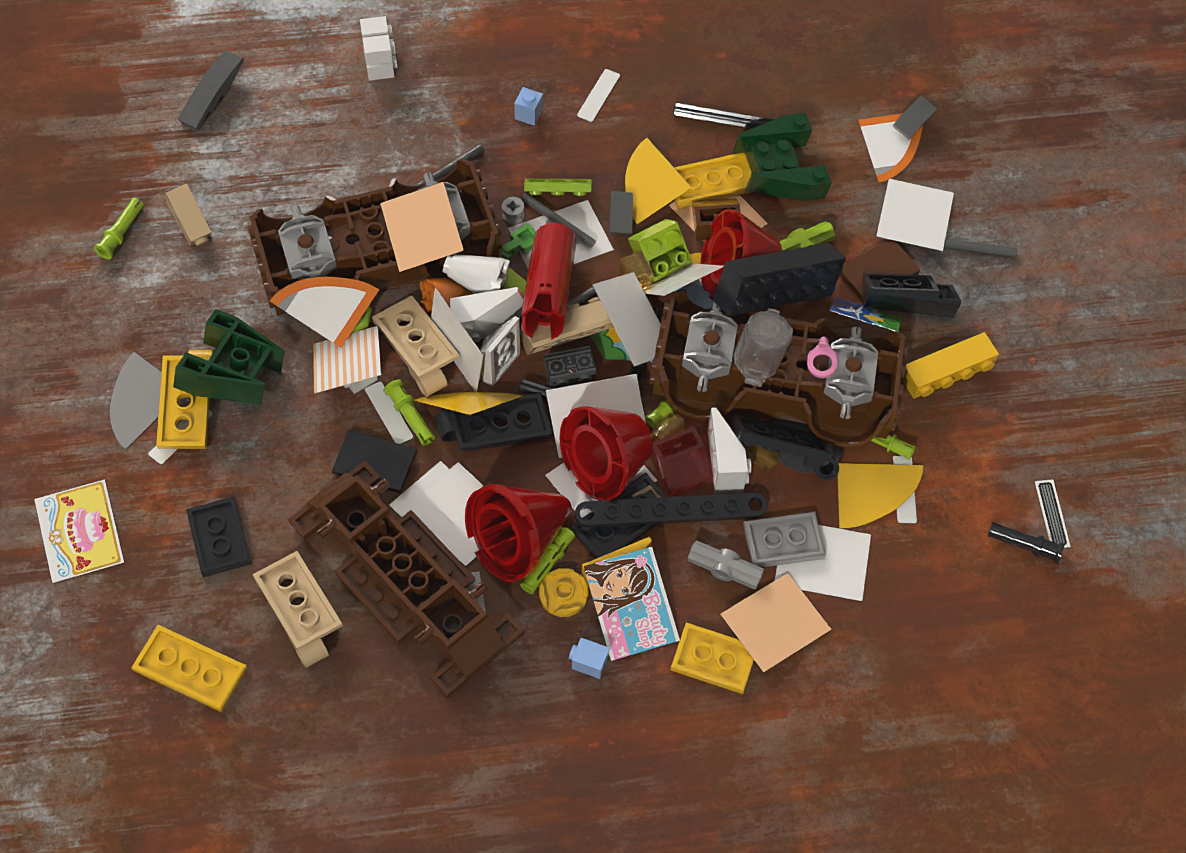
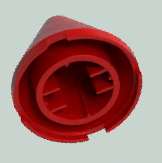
M489 484L474 491L466 504L465 527L468 539L474 537L479 551L474 552L476 557L488 572L502 581L515 582L528 577L534 572L569 518L571 503L561 494L499 484Z

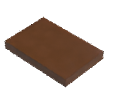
M890 239L844 264L840 275L863 302V273L918 275L920 269L895 240Z

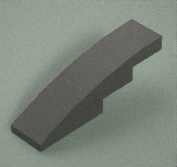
M224 50L195 88L178 120L200 130L208 112L212 114L221 96L225 97L244 59Z

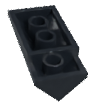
M863 273L864 307L954 318L961 306V299L953 285L935 284L931 275Z

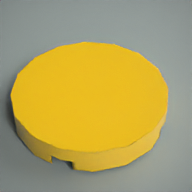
M558 568L549 572L539 586V599L542 606L550 614L558 617H570L579 613L585 607L588 600V584L581 574L579 575L574 572V570Z

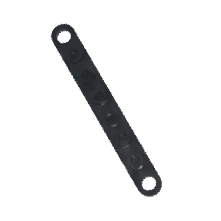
M759 493L585 501L576 507L574 518L578 525L587 528L740 520L745 518L756 519L765 513L767 501ZM750 500L759 501V504H761L760 510H751L748 502ZM586 508L590 509L593 513V518L591 520H584L580 516V511Z

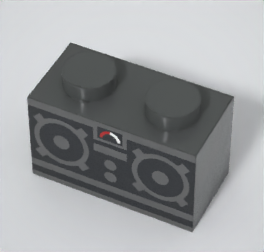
M590 346L544 354V368L549 387L556 389L596 381V367Z

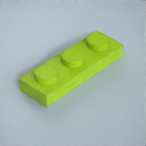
M525 178L524 191H529L530 195H541L542 192H551L552 195H564V192H573V195L583 196L587 195V192H591V179Z

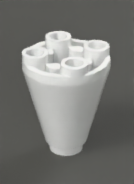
M448 255L444 263L443 273H446L448 277L474 294L497 291L505 284L510 261L497 257Z

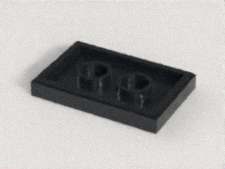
M348 430L332 468V474L342 476L344 473L348 474L363 461H366L380 476L381 480L384 478L389 483L390 487L386 490L401 493L417 450Z
M235 497L186 509L202 577L251 565Z

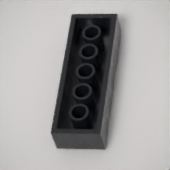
M825 243L726 261L713 301L726 314L735 316L828 297L835 290V285L843 270L846 257L831 244Z

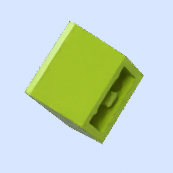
M665 219L628 238L636 260L652 282H657L692 263L678 222Z

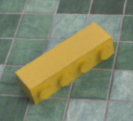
M983 332L906 364L905 375L902 381L913 399L919 396L926 397L936 389L950 387L955 381L960 379L967 380L980 371H989L995 366L999 353L986 333Z

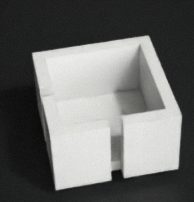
M386 16L360 19L369 81L394 78L393 69L397 68L396 51L393 39H389L393 38L391 25H387Z

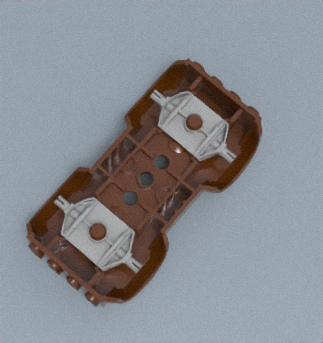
M460 159L457 160L455 168L448 175L437 181L434 180L433 173L428 172L429 177L427 173L423 175L426 184L417 186L400 184L395 178L391 180L389 187L338 200L327 195L318 207L305 214L301 213L300 206L295 205L297 213L294 206H292L290 210L293 217L271 218L265 215L263 209L256 210L250 216L252 225L247 227L270 308L275 307L277 316L287 314V312L270 302L271 298L286 286L307 278H348L368 283L378 289L422 278H450L446 273H443L447 256L399 272L380 204L442 182L445 185L463 246V251L454 254L499 258V249H502L500 236H502L499 223H494V209L492 204L488 205L487 203L489 198L486 187H482L480 184L482 176L479 168L475 169L473 161ZM377 230L381 231V233L376 236L369 234V232ZM358 236L360 238L358 242H354V245L346 242V239Z
M686 289L673 291L670 300H665L649 384L654 385L653 395L666 397L669 404L681 414L694 419L709 420L711 408H717L722 416L728 414L731 410L805 423L808 424L811 431L819 439L826 443L843 447L862 445L871 441L874 437L887 439L889 431H894L896 418H899L901 412V404H898V401L902 397L904 384H900L906 370L903 359H906L908 345L904 344L905 335L901 332L889 330L884 336L862 339L860 338L862 332L860 327H858L857 332V327H853L851 329V337L830 329L826 325L824 318H820L814 324L761 314L759 311L729 316L721 312L719 306L716 308L717 304L714 301L712 303V310L704 309L694 304L688 298ZM821 337H827L830 347L836 351L839 358L837 370L828 378L815 377L809 370L803 371L802 368L798 369L796 366L797 362L807 363L809 352L818 345ZM750 353L763 356V359L761 361L756 360L755 362L750 359L749 355ZM819 355L813 360V366L819 371H826L832 365V360L827 355ZM774 357L785 359L786 362L779 363L774 359Z

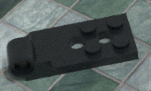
M540 393L523 395L471 415L448 409L439 412L435 416L441 440L444 442L456 440L459 451L469 452L552 437V430ZM524 415L529 421L521 423L517 420V416ZM502 419L506 422V425L502 427L497 426L494 420Z
M733 414L731 425L738 440L743 445H758L770 452L779 450L805 457L803 465L813 468L817 477L821 480H831L837 476L839 465L827 443L819 439L814 433ZM824 462H829L826 467H820Z

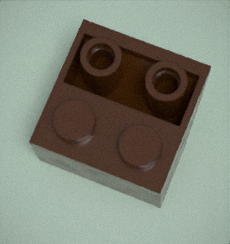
M736 198L692 201L696 241L710 238L713 228H710V225L722 211L732 209L741 213L740 204Z

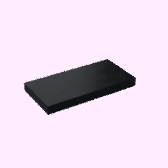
M644 473L626 486L619 496L611 500L656 498L651 490L645 494H639L635 498L632 496L649 485L660 497L667 496L650 476ZM592 511L584 516L583 519L591 520L593 518ZM575 523L570 526V530L592 557L597 559L630 545L657 524L587 528Z

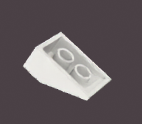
M518 287L455 297L450 298V309L475 343L485 339L489 334L492 335L498 327L513 317L520 318L523 316L522 304L524 295Z
M516 316L498 327L492 335H487L483 341V346L479 349L483 354L479 379L491 387L496 384L520 355L519 318Z
M711 408L707 431L714 494L743 493L745 484L749 483L751 459H746L745 448L717 408Z

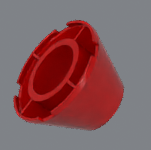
M727 209L719 213L710 225V228H713L710 238L704 240L700 264L725 266L726 261L783 250L780 242L740 212ZM724 267L701 277L703 289L709 292L708 298L711 300L714 298Z
M580 406L570 411L568 417L563 419L560 427V449L567 471L572 470L578 480L575 484L586 495L598 501L611 500L619 496L652 454L653 440L650 430L645 421L633 412Z

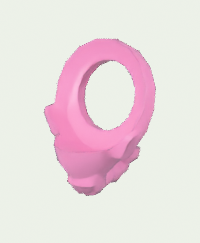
M821 337L818 345L807 356V366L810 373L815 377L828 378L837 370L839 358L836 351L830 347L827 337ZM827 355L832 360L831 367L826 371L817 370L813 366L815 357Z

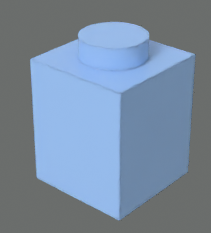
M523 87L515 101V119L535 126L543 111V93Z
M580 638L578 646L573 645L569 655V659L572 660V669L600 679L609 657L610 648Z

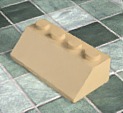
M595 297L588 300L587 305L580 306L577 303L567 307L563 331L557 338L551 340L550 325L543 326L538 324L533 338L525 334L522 330V325L519 330L528 356L614 328L600 298Z

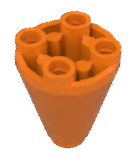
M430 278L420 282L423 297L420 306L430 317L435 288L449 308L450 298L474 294L451 278Z

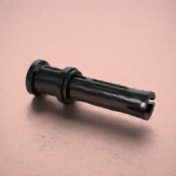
M992 522L988 537L1032 551L1034 556L1038 557L1040 555L1052 559L1056 564L1059 563L1065 543L1062 542L1058 544L1046 540L1045 536L1038 535V537H1034Z

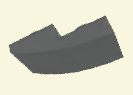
M920 96L893 124V127L910 140L921 126H924L933 116L937 108Z
M610 191L609 234H632L633 193Z

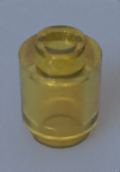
M669 413L653 429L651 434L652 440L661 448L670 446L685 432V421L680 415Z
M745 445L744 447L746 458H750L751 462L763 471L767 469L772 470L779 461L777 451L770 452L758 445Z

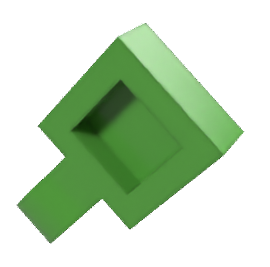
M529 223L510 234L511 241L502 246L504 250L502 255L506 260L512 259L519 250L523 254L532 250L536 231Z

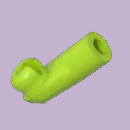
M368 306L351 333L368 328L373 311L371 307Z

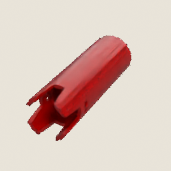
M547 223L540 226L534 235L522 304V330L531 338H533L538 324L543 326L550 325L551 340L559 337L563 331L577 243L575 234L564 224Z

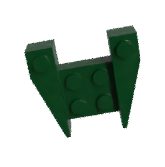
M806 113L784 115L738 135L733 148V154L745 152L752 172L746 186V192L800 201L825 199L832 184L826 166L801 168L794 151V147L806 146L812 132Z
M215 309L206 322L203 343L215 347L216 350L209 360L186 352L175 367L173 387L194 396L261 405L265 383L258 379L265 368L281 373L285 350L238 317Z

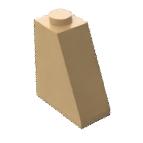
M184 184L166 192V204L189 245L196 244V246H201L207 243L212 232L188 185Z

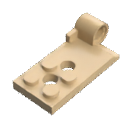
M413 296L372 317L373 323L378 326L380 332L408 366L409 373L415 379L425 397L447 386L446 378L440 368L460 358V355ZM403 321L410 322L406 326L399 325ZM414 336L421 337L418 341L410 340Z
M298 551L254 573L253 577L286 631L305 668L329 656L321 638L339 629L343 624ZM286 579L293 580V583L288 587L280 586ZM297 597L304 598L303 603L300 605L291 604Z

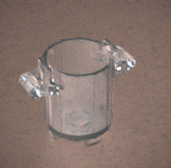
M768 308L765 312L760 311L751 315L746 323L734 352L735 365L745 378L744 383L761 387L765 379L774 375L777 371L793 333V328H791L784 317L779 315L780 311Z

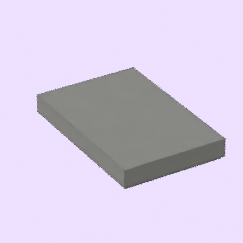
M815 512L743 522L751 563L756 566L769 567L825 559L826 554Z

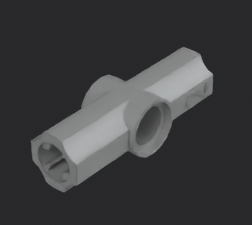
M697 540L693 544L687 559L688 562L710 570L712 575L720 580H733L755 590L764 573L763 568L742 560L732 550L725 548L718 550Z

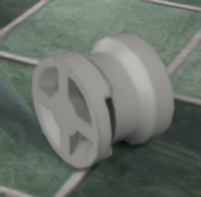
M508 197L502 203L503 220L509 225L520 224L524 220L523 201L518 197Z

